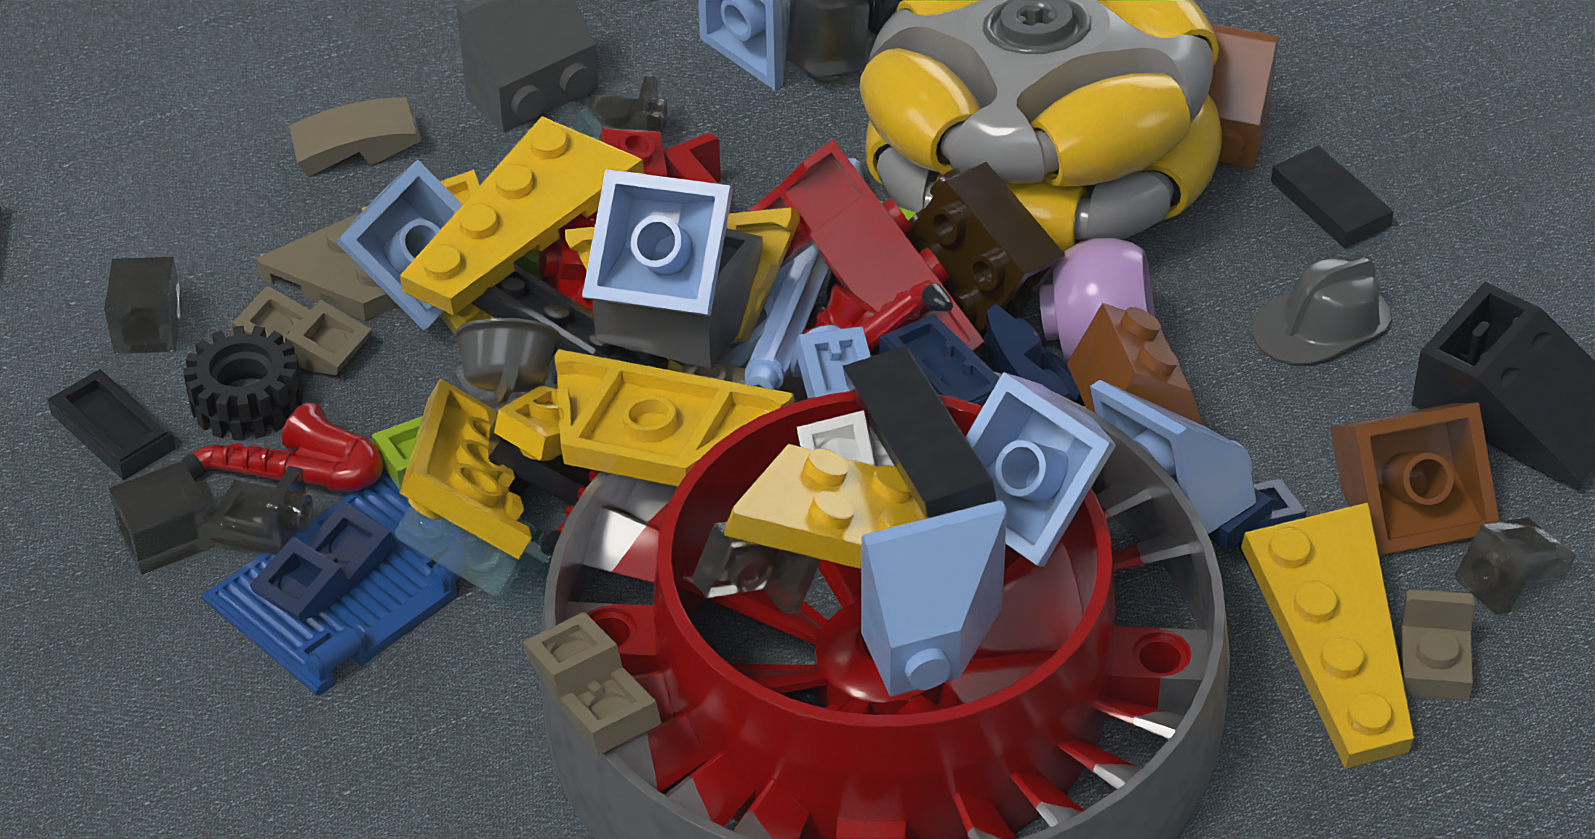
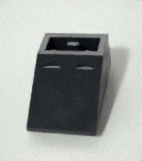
M1485 281L1420 351L1411 405L1418 409H1425L1452 403H1479L1486 443L1580 489L1595 472V360L1541 307Z

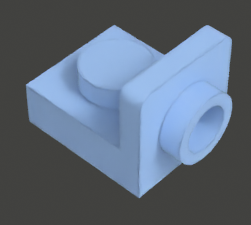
M825 325L814 328L806 334L798 335L790 360V369L793 377L803 378L808 399L850 391L846 385L842 366L871 357L863 326L840 329L838 326Z

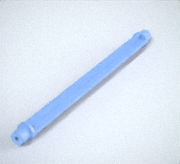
M848 158L864 180V168L861 162L854 158ZM813 245L792 261V267L788 270L762 330V337L759 338L745 369L744 378L746 385L778 390L784 381L798 335L803 334L830 269Z

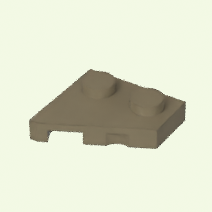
M358 213L255 258L258 275L263 281L273 284L278 277L300 285L303 297L315 302L321 299L328 304L337 306L343 313L363 321H368L399 307L336 243L358 216Z

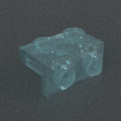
M411 505L395 531V537L496 598H502L506 594L521 566L546 578L553 557L541 552L539 542L545 532L520 517L517 521L529 526L532 539L519 559L445 518L442 520L428 518L415 510Z

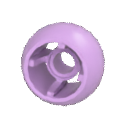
M1094 238L1079 242L1065 250V256L1053 270V284L1042 285L1039 291L1045 338L1047 341L1060 339L1066 362L1069 361L1102 303L1123 310H1127L1129 307L1140 308L1155 317L1146 253L1139 246L1117 238Z

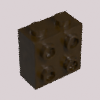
M987 162L964 172H961L959 168H954L941 176L930 189V194L933 198L926 208L920 210L908 220L912 228L905 233L918 253L929 248L939 260L949 276V279L942 283L943 287L982 339L987 333V310L996 303L1013 318H1017L1065 256V253Z

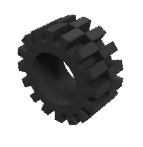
M244 326L233 327L234 335L225 337L222 330L212 333L213 344H209L203 339L195 345L197 354L189 352L185 359L187 368H183L193 418L197 417L198 425L204 431L211 427L213 436L223 438L226 432L231 430L233 440H244L245 431L252 430L254 431L255 439L265 437L264 427L268 425L276 432L285 426L283 416L289 418L297 408V405H302L303 388L298 359L290 341L284 343L283 335L275 330L266 337L265 327L254 326L252 334H245ZM241 379H260V381L247 386H227Z

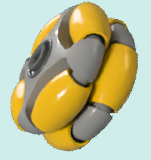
M902 0L897 7V12L890 17L879 32L868 64L860 79L859 89L869 117L865 141L866 162L869 172L878 183L885 187L890 198L898 207L918 213L929 204L933 198L930 194L931 187L945 173L954 168H959L961 172H964L987 162L1063 252L1079 242L1094 238H1117L1124 240L1146 230L1163 219H1169L1183 212L1195 202L1213 177L1222 144V128L1216 104L1208 95L1213 77V66L1217 61L1219 51L1214 30L1207 16L1194 0Z

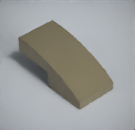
M407 97L381 98L350 103L317 113L289 125L297 163L308 177L358 152L361 153L369 166H372L421 141L412 104Z
M266 286L232 322L231 336L234 335L233 327L244 326L245 334H252L254 326L265 327L266 337L275 330L283 335L284 343L290 341L294 346L300 369L337 375L371 337L372 332L370 327L321 299L309 310L269 286Z
M585 612L522 642L525 654L549 693L575 729L598 756L662 724L656 701L622 667L617 644Z

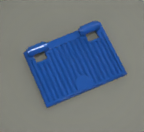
M383 471L381 477L373 486L350 493L202 594L201 597L205 603L311 692L320 696L335 685L334 668L350 657L359 665H363L458 597L456 581L470 571H473L483 579L497 569L499 560L488 552L482 541L479 539L472 540L447 519L434 520L415 510L410 505L408 498L399 493V488L389 474ZM342 502L389 529L398 545L349 593L330 607L302 623L254 593L249 586L292 536L306 544Z

